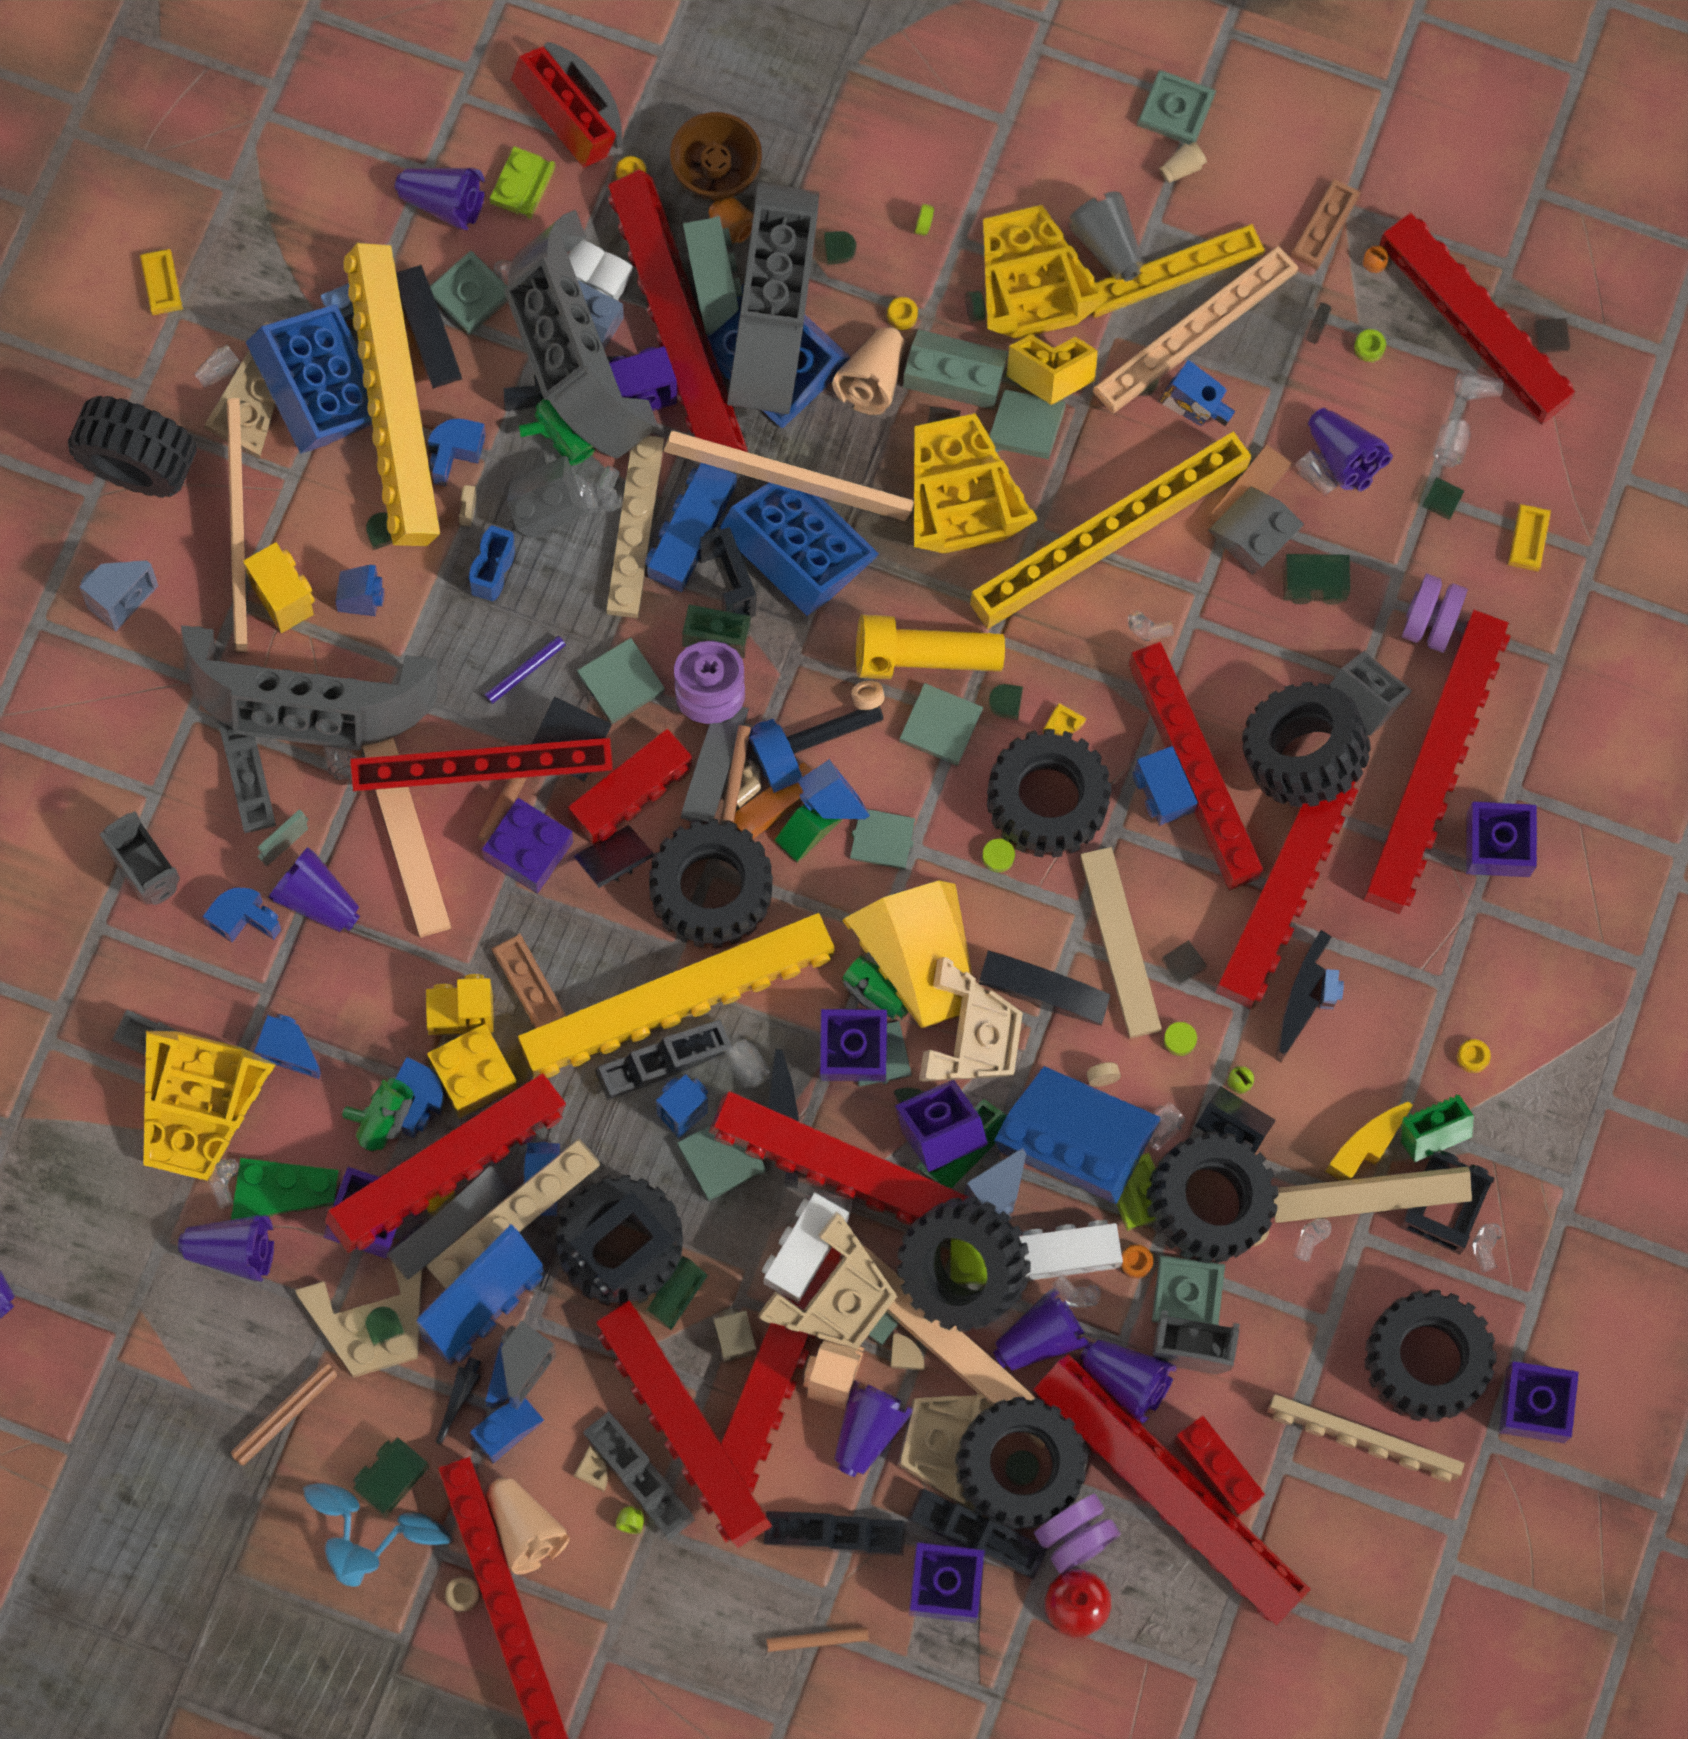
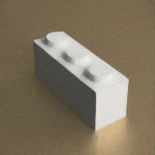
M814 1193L810 1201L805 1198L795 1216L799 1217L793 1229L788 1226L779 1240L778 1244L783 1247L777 1257L770 1255L762 1269V1272L766 1274L764 1284L798 1304L832 1248L818 1234L836 1211L841 1214L846 1222L849 1218V1212Z
M1107 1220L1092 1221L1088 1223V1227L1075 1229L1073 1224L1056 1227L1055 1232L1043 1233L1042 1229H1032L1024 1231L1023 1236H1019L1021 1243L1026 1242L1029 1253L1025 1256V1260L1031 1262L1030 1272L1025 1275L1028 1281L1118 1269L1123 1262L1117 1224H1108Z

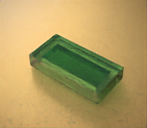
M682 1256L673 1275L660 1288L646 1311L664 1327L672 1330L708 1275L691 1259Z

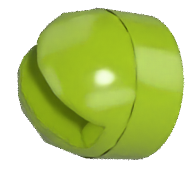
M1245 1066L1233 1068L1228 1075V1086L1235 1093L1243 1094L1248 1092L1254 1084L1253 1072ZM1236 1072H1240L1249 1083L1245 1085Z
M632 1506L623 1508L617 1517L615 1527L622 1532L640 1534L644 1524V1516L641 1510L634 1509Z

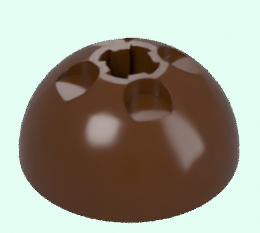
M708 112L689 119L678 129L671 143L670 161L676 178L686 190L697 197L718 201L741 194L753 183L760 170L762 148L757 134L744 120L729 113Z

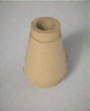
M1195 142L1189 145L1185 143L1159 170L1164 179L1171 183L1201 170L1202 165L1207 163V160Z

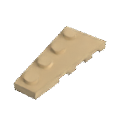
M248 351L205 423L204 429L228 441L227 400L228 398H240L241 449L260 459L275 401L250 351Z

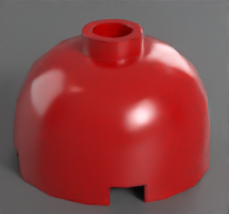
M1084 1569L1068 1570L1058 1575L1048 1586L1044 1598L1045 1614L1051 1624L1061 1634L1072 1638L1087 1637L1097 1632L1107 1622L1112 1608L1111 1594L1106 1583L1095 1573Z

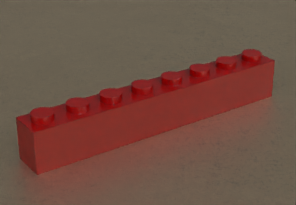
M1410 212L1383 233L1379 246L1387 251L1388 257L1542 425L1570 404L1575 394L1571 381L1566 376L1560 375L1552 367L1550 358L1545 353H1540L1532 345L1529 335L1525 331L1519 330L1511 322V317L1505 309L1497 307L1491 300V296L1486 288L1475 283L1470 277L1468 269L1462 263H1457L1450 255L1448 247L1442 241H1437L1432 236L1427 224L1422 219H1417Z
M1160 641L1132 652L1128 664L1165 748L1173 746L1198 802L1194 813L1229 891L1259 880L1263 870L1262 865L1162 642Z
M610 738L350 759L352 787L355 792L613 771Z
M1355 781L1351 783L1352 788L1345 794L1340 792L1336 795L1335 800L1330 802L1327 800L1320 801L1319 805L1312 807L1308 803L1302 804L1218 984L1216 994L1251 1009L1254 1000L1262 1001L1268 988V984L1263 982L1267 972L1274 974L1282 957L1276 954L1280 944L1287 946L1295 929L1289 926L1293 916L1300 918L1308 901L1302 898L1306 888L1313 890L1320 875V872L1316 871L1315 868L1319 860L1326 862L1333 847V844L1328 843L1332 832L1339 834L1346 819L1345 816L1340 814L1345 805L1352 806L1359 789L1353 787Z
M540 1074L330 1209L325 1220L326 1224L348 1253L356 1248L359 1250L367 1248L376 1240L375 1236L383 1230L389 1233L401 1225L403 1217L411 1212L413 1215L421 1213L430 1205L429 1201L437 1195L441 1198L447 1196L457 1187L456 1183L464 1178L468 1181L475 1178L483 1171L484 1168L482 1166L491 1160L494 1163L501 1161L510 1153V1148L518 1143L520 1146L527 1144L536 1136L535 1132L545 1126L546 1129H550L563 1118L561 1115L566 1102L545 1074Z
M730 1091L722 1097L708 1131L716 1135L715 1140L727 1146L736 1144L746 1148L745 1153L760 1160H763L764 1157L776 1162L775 1166L789 1173H793L794 1170L806 1175L805 1179L808 1182L818 1186H824V1183L836 1188L835 1192L838 1195L848 1199H854V1196L866 1201V1207L881 1213L887 1210L896 1214L895 1219L906 1225L912 1226L917 1219L941 1202L946 1203L954 1198H960L963 1202L969 1197Z
M833 1247L830 1249L798 1304L787 1297L785 1298L801 1310H804L840 1263L842 1253ZM773 1322L770 1323L721 1443L751 1493L754 1492L760 1474L755 1473L760 1460L766 1462L773 1443L768 1442L772 1429L778 1431L783 1421L785 1412L780 1411L784 1399L791 1400L797 1382L792 1380L797 1368L803 1370L810 1351L805 1350L809 1337L812 1339L816 1338L815 1335L788 1329L786 1326Z
M629 1300L598 1320L596 1323L602 1332L597 1337L607 1352L613 1349L619 1358L614 1361L615 1366L624 1379L628 1376L632 1379L635 1386L630 1390L640 1405L646 1403L652 1413L647 1417L657 1433L663 1430L669 1440L664 1445L673 1459L676 1460L680 1457L686 1466L681 1472L691 1487L695 1485L699 1487L703 1495L698 1499L707 1514L710 1515L714 1512L720 1523L715 1527L726 1543L731 1540L740 1548L772 1527V1524L631 1301Z

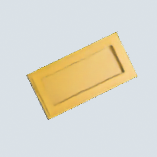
M171 249L141 254L140 258L152 315L183 310Z
M1520 504L1509 555V566L1539 572L1551 510Z

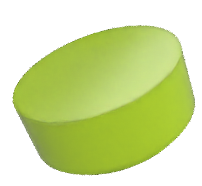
M922 204L915 227V234L922 236L928 234L934 214L933 206Z
M1373 329L1360 332L1354 343L1355 354L1365 362L1379 360L1386 349L1385 337L1379 331Z
M993 839L984 847L983 863L993 872H1004L1013 865L1015 850L1007 840Z
M1185 1022L1173 1023L1168 1027L1164 1035L1166 1049L1176 1056H1185L1191 1053L1197 1043L1195 1029Z

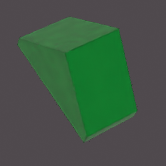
M803 805L796 810L774 841L798 863L842 819L822 818L815 808L809 811Z

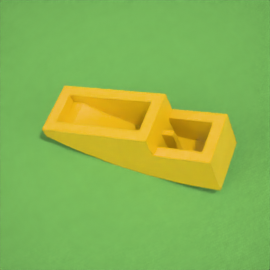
M1405 1102L1389 1109L1367 1123L1342 1146L1325 1172L1339 1181L1352 1179L1364 1159L1376 1165L1401 1126L1403 1117L1408 1115L1413 1104Z

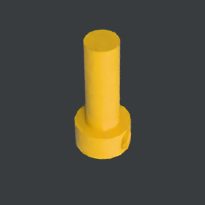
M860 615L856 636V672L859 678L891 679L894 667L1000 672L1003 669L1005 659L1004 634L896 629L894 616Z

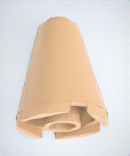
M890 327L879 328L840 368L833 379V390L838 398L844 403L846 399L854 403L853 409L869 415L882 414L892 403L905 344L903 337L896 329Z
M500 1478L488 1487L489 1491L486 1494V1500L507 1564L514 1574H526L542 1567L539 1562L541 1559L549 1555L552 1560L565 1549L570 1541L566 1529L514 1479L506 1480V1478Z

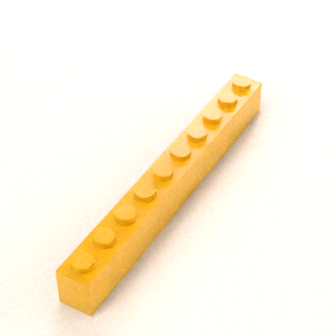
M357 243L344 258V271L348 274V296L353 304V326L358 334V355L362 359L364 370L363 385L367 388L369 400L367 410L372 418V440L377 448V470L381 475L383 484L382 500L386 504L388 514L387 530L391 534L393 545L428 546L440 535L392 247L391 245Z
M1234 431L972 591L971 607L988 630L1246 471L1251 459L1250 453Z
M817 913L519 1035V1045L533 1078L542 1073L547 1078H550L560 1072L559 1068L572 1064L573 1067L582 1065L591 1059V1055L601 1051L603 1054L611 1053L621 1047L620 1043L630 1039L633 1042L643 1040L650 1036V1031L659 1027L663 1029L672 1028L678 1025L683 1017L691 1014L693 1017L701 1016L711 1010L710 1006L720 1002L723 1005L735 1002L741 998L740 994L751 989L753 992H759L768 988L773 980L781 977L783 980L791 979L800 974V969L810 965L813 968L820 967L831 960L830 957L834 956V945L820 914Z

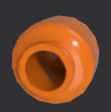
M733 197L723 199L722 201H715L708 211L709 218L720 216L722 229L729 228L732 243H741L749 237L752 229L753 214L746 206Z

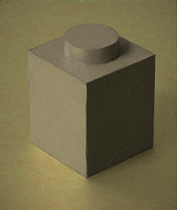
M734 1308L720 1312L719 1318L714 1319V1329L723 1363L756 1355V1347L746 1311L738 1312V1309Z

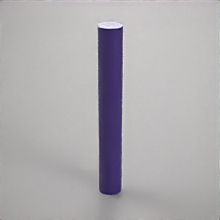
M559 636L554 638L485 693L486 699L491 704L495 703L566 646L565 642Z

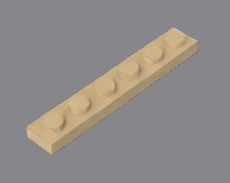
M647 436L631 448L607 604L608 615L638 618L646 569L645 560L648 555L664 448V438Z
M578 1138L426 1265L427 1268L447 1289L510 1224L520 1232L599 1167L600 1162Z
M1278 1395L1273 1396L1267 1413L1274 1415L1273 1419L1286 1425H1292L1293 1422L1305 1426L1304 1430L1310 1434L1323 1437L1325 1433L1337 1437L1336 1442L1343 1446L1355 1448L1356 1445L1369 1449L1368 1454L1376 1458L1387 1459L1389 1456L1400 1460L1399 1465L1410 1470L1418 1471L1420 1467L1431 1471V1476L1440 1481L1450 1482L1451 1479L1457 1480L1461 1476L1465 1465L1464 1462Z

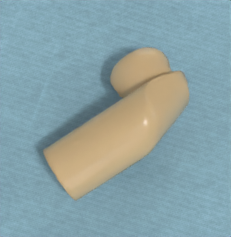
M745 760L737 808L744 805L761 789V771L759 766L752 760Z

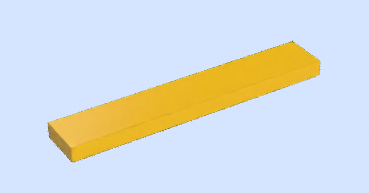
M1253 224L1143 264L1140 268V274L1130 281L1117 280L1111 276L1095 282L1099 289H1103L1108 299L1092 312L1093 317L1096 318L1263 255L1265 250Z

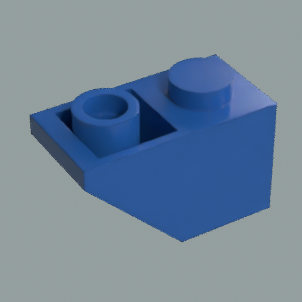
M369 564L340 571L335 600L338 612L376 617L377 606H383L385 588H382L383 578L378 576L376 565Z

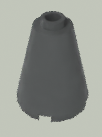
M1108 192L1104 194L1105 200L1097 203L1096 199L1093 198L1074 211L1069 217L1072 223H1068V227L1115 279L1130 281L1140 274L1143 262L1125 199L1120 192Z

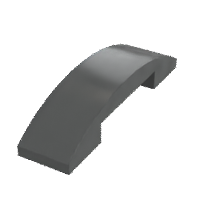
M549 41L545 43L544 48L568 77L573 74L602 110L599 114L617 134L613 144L617 149L621 147L622 128L620 115L607 85L595 70L579 56L560 45Z
M218 720L244 833L276 826L255 736L233 734L232 727Z

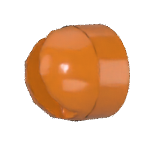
M1381 246L1370 247L1363 257L1364 267L1372 273L1382 272L1389 260L1387 251Z

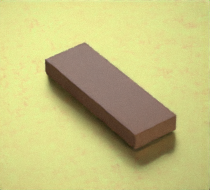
M1333 178L1294 247L1291 257L1318 270L1361 192Z
M1266 445L1211 512L1210 518L1217 521L1251 486L1268 495L1291 467L1292 462Z
M521 934L492 948L496 960L535 1029L566 1016Z

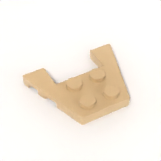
M942 957L937 959L933 987L962 996L954 1057L933 1050L923 1052L919 1080L940 1081L1008 1077L1014 1075L1023 1012L994 991H987L975 982V977L968 972L963 973L954 967V962L949 958Z
M836 1211L818 1236L844 1255L843 1259L804 1310H801L775 1291L759 1312L758 1317L765 1322H773L786 1326L788 1329L802 1331L824 1340L858 1349L897 1298V1295L844 1218Z
M392 1262L401 1292L400 1295L337 1314L333 1313L325 1282L296 1290L299 1300L303 1303L353 1378L418 1359L419 1328L416 1320L420 1317L422 1269L410 1279H406Z
M982 1394L958 1397L915 1398L912 1401L911 1407L914 1410L908 1418L898 1465L955 1503L975 1512L973 1510L975 1506L970 1500L966 1501L962 1495L964 1490L961 1483L958 1484L956 1473L958 1472V1465L955 1464V1460L960 1447L959 1442L968 1426L981 1412L992 1405L985 1400L986 1398Z

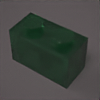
M1286 554L1283 562L1284 600H1292L1294 604L1323 601L1328 605H1336L1342 603V601H1347L1351 591L1350 555Z
M689 604L682 632V646L689 647L698 642L716 641L732 647L741 658L745 659L751 631V616Z
M399 1437L393 1442L390 1440L386 1441L376 1453L379 1459L371 1468L365 1466L353 1480L356 1483L353 1487L354 1492L385 1519L430 1468L428 1462Z

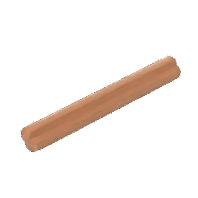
M326 1362L323 1363L231 1451V1456L237 1463L242 1466L245 1465L337 1377L334 1368Z

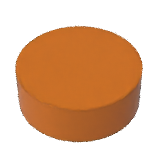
M1139 1244L1130 1245L1122 1252L1123 1262L1120 1268L1127 1277L1140 1279L1150 1272L1153 1266V1256L1145 1246Z

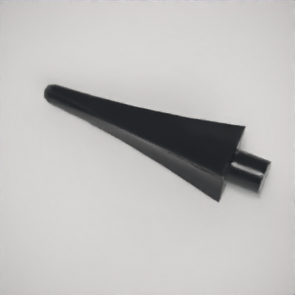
M470 1356L464 1368L458 1366L448 1407L436 1438L438 1445L443 1443L456 1416L481 1379V1376L476 1374L481 1361Z

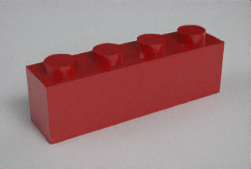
M541 46L519 56L510 80L582 167L585 168L607 158L617 134L548 51Z
M667 728L569 805V817L592 844H595L600 839L605 841L616 832V826L622 821L626 820L628 822L634 819L641 812L642 805L649 800L652 802L658 800L666 792L667 789L665 787L671 782L683 780L691 772L692 756Z

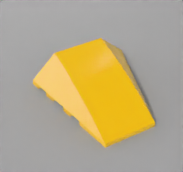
M1043 205L983 219L987 328L989 330L1015 339L1024 338L1030 334L1045 333L1077 325L1107 301L1108 296L1103 289H1099L1096 285L1093 275L1088 268H1084L1078 259V254L1064 240L1063 233Z
M976 413L914 427V547L943 554L1004 541L1037 521L1035 513L1029 508L1024 500L1022 491L1011 478L1009 469L997 454L995 445Z
M938 880L889 895L842 920L849 930L852 928L860 939L859 944L865 953H870L880 966L878 970L885 980L889 979L897 990L896 995L921 1028L960 1016L962 996L933 987L937 959L942 957L953 961V966L961 972H968L973 976L956 884Z
M146 1031L143 1165L208 1181L230 1144L229 1141L236 1129L240 1127L250 1105L261 1091L267 1076L271 1074L275 1067V1063L242 1047L178 1031Z

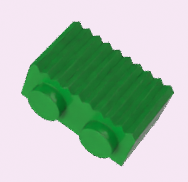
M1455 1094L1454 1098L1444 1099L1443 1103L1438 1102L1437 1105L1432 1104V1107H1426V1110L1415 1111L1414 1115L1404 1116L1402 1120L1401 1143L1414 1162L1432 1155L1434 1151L1440 1152L1472 1138L1474 1116L1462 1097Z

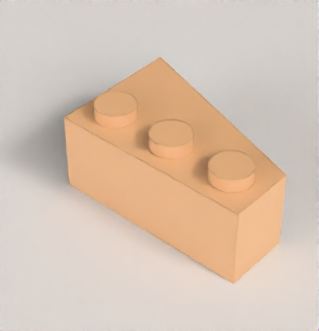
M824 1340L819 1348L817 1357L810 1356L806 1367L803 1387L808 1388L807 1398L845 1409L865 1347L860 1346L858 1349Z

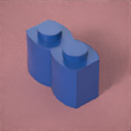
M491 525L482 537L480 544L481 554L476 557L471 565L469 579L472 595L493 602L502 592L504 573L510 568L515 557L513 532Z

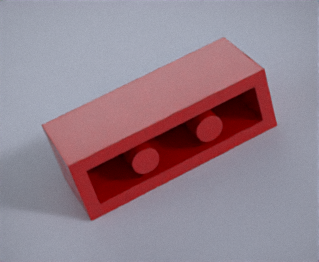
M1203 1415L1176 1435L1173 1440L1175 1445L1215 1496L1237 1518H1240L1264 1498L1266 1494Z

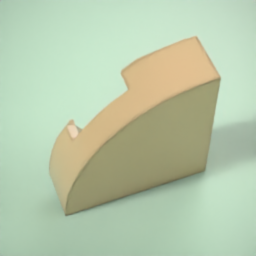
M464 485L462 487L460 501L463 502L459 514L461 526H472L477 499L475 486Z
M893 1333L891 1368L924 1371V1359L918 1346L906 1336Z
M589 1446L574 1477L604 1492L608 1481L606 1464L600 1453Z

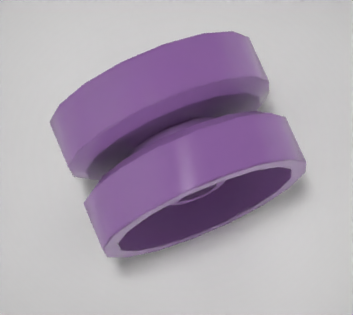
M1426 573L1419 591H1415L1405 617L1408 620L1401 638L1417 643L1422 639L1426 627H1431L1427 639L1428 648L1444 653L1468 588L1452 583L1448 586L1443 599H1438L1442 587L1441 578Z
M704 641L687 647L678 655L674 665L676 704L685 716L693 721L705 724L721 723L732 718L742 708L745 700L744 665L742 658L735 649L724 643Z
M1092 1494L1070 1506L1034 1532L1043 1548H1052L1064 1541L1065 1544L1059 1547L1050 1558L1059 1574L1090 1560L1121 1535L1112 1519H1104L1093 1526L1090 1525L1104 1511V1507L1096 1494Z

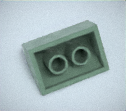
M720 216L683 224L706 335L714 333L739 310L737 297L743 296L739 277L732 278L731 272L737 271L734 252L727 253L726 247L732 246L729 228L722 229Z
M918 329L905 369L903 388L994 410L1009 352Z

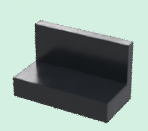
M1220 1086L1209 1101L1195 1127L1205 1133L1218 1132L1219 1137L1224 1136L1226 1133L1236 1135L1235 1142L1240 1144L1244 1140L1248 1141L1253 1145L1250 1150L1255 1154L1276 1120Z

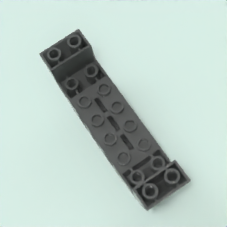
M757 182L735 355L727 405L783 414L790 413L804 324L818 215L819 191Z
M573 210L562 215L515 255L509 269L508 287L504 292L544 399L551 402L563 420L586 442L601 452L618 459L659 427L649 400L623 398L619 391L567 254L586 238L577 211Z
M181 626L184 669L187 682L194 696L204 709L219 721L232 727L233 734L361 751L363 745L382 742L411 728L430 711L437 701V659L405 655L399 685H391L386 682L376 683L354 678H339L323 674L294 672L288 669L278 670L263 668L258 665L248 666L226 661H216L214 630L200 626Z

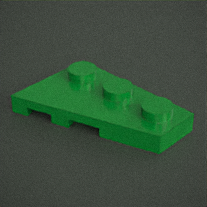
M240 1158L231 1220L255 1215L273 1217V1215L292 1211L300 1212L334 1205L340 1172L336 1169Z

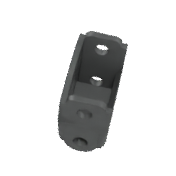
M136 811L122 816L99 834L113 861L143 903L157 905L166 901L176 892L180 879L175 867L170 865L147 832Z
M1162 1310L1154 1337L1153 1357L1174 1364L1176 1368L1209 1374H1221L1231 1371L1236 1356L1240 1324L1234 1323L1232 1327L1203 1323L1167 1316L1168 1311Z

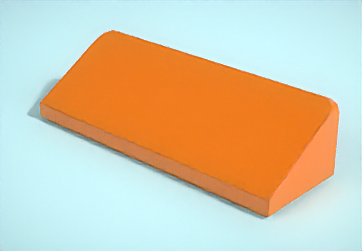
M804 762L799 765L802 777L812 771ZM799 782L777 792H773L772 788L769 787L737 810L733 822L737 824V830L742 832L744 829H747L753 834L754 839L802 804L803 801L800 798V794L803 793Z

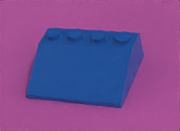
M744 284L741 286L742 295H743ZM742 296L737 297L739 310L714 333L708 335L719 370L729 380L731 379ZM806 315L804 316L790 413L783 414L763 411L780 428H784L833 381L840 368L851 358Z
M337 304L262 326L245 342L300 454L326 446L373 425L372 418L367 410L369 400L367 388L363 385L364 370L362 359L359 358L358 346Z
M770 482L733 505L720 526L721 529L730 527L739 551L806 616L826 604L876 559L879 554L821 497Z
M1044 1066L1009 1111L994 1141L1001 1153L1011 1156L1023 1148L1026 1152L1025 1164L1117 1204L1161 1118Z
M512 1224L416 1320L422 1339L450 1366L456 1360L459 1363L462 1362L473 1350L470 1345L479 1336L482 1339L487 1337L497 1325L494 1321L502 1313L508 1315L520 1302L517 1297L525 1289L528 1291L533 1290L543 1278L541 1275L543 1272L542 1263Z

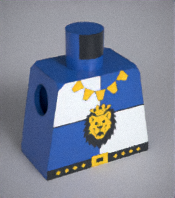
M1187 360L1175 374L1158 400L1162 405L1200 426L1209 417L1226 426L1235 413V410L1221 402L1227 392L1226 388L1190 360Z

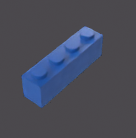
M701 463L698 469L692 468L686 481V485L689 487L685 495H678L672 509L675 514L671 522L667 520L664 522L659 533L661 541L657 549L651 548L645 560V565L648 568V578L681 593L699 561L700 537L708 530L716 527L737 486L736 474Z

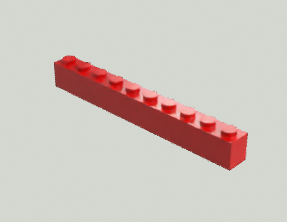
M639 169L608 184L611 193L609 203L614 212L618 213L621 222L618 224L619 231L630 247V250L627 252L631 264L638 270L640 276L637 278L638 286L641 292L647 296L649 302L647 312L651 320L656 323L659 331L656 333L657 341L660 347H665L678 385L677 398L685 406L688 414L685 416L686 424L689 430L695 434L696 438L748 452L732 406L727 405L728 392L708 335L705 334L704 324L653 178Z
M1473 609L1363 901L1396 914H1400L1404 905L1407 907L1411 906L1417 890L1411 887L1415 877L1421 878L1427 860L1422 859L1425 848L1431 850L1438 832L1432 829L1435 821H1442L1448 807V803L1443 802L1447 791L1452 793L1459 775L1454 774L1457 763L1463 765L1469 747L1464 745L1467 735L1474 736L1480 720L1474 716L1477 708H1484L1490 690L1485 689L1488 679L1494 681L1501 664L1495 661L1498 652L1504 653L1511 635L1506 633L1509 622Z
M1069 1354L1057 1362L1033 1389L1039 1395V1399L1044 1400L1045 1405L1049 1407L1055 1405L1061 1409L1060 1414L1066 1419L1070 1417L1076 1424L1073 1427L1078 1434L1081 1433L1083 1439L1087 1441L1088 1448L1096 1455L1102 1456L1111 1465L1112 1471L1118 1477L1126 1479L1135 1488V1492L1141 1500L1150 1503L1159 1511L1161 1519L1166 1524L1174 1526L1183 1535L1185 1542L1191 1548L1199 1550L1208 1559V1563L1214 1571L1223 1574L1231 1581L1234 1590L1242 1597H1247L1257 1607L1258 1613L1265 1620L1272 1621L1277 1626L1311 1590Z
M469 1456L441 1466L438 1469L532 1739H568L471 1457Z

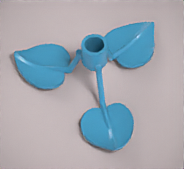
M325 1483L311 1484L303 1487L306 1501L315 1510L327 1515H342L344 1518L343 1539H329L325 1544V1552L336 1579L347 1586H359L365 1573L378 1569L380 1564L378 1556L399 1533H403L404 1537L409 1541L419 1544L453 1543L454 1539H452L450 1533L435 1519L422 1513L408 1512L399 1515L397 1520L399 1525L395 1526L378 1548L372 1552L349 1541L350 1512H357L360 1507L358 1500L352 1493L342 1487Z

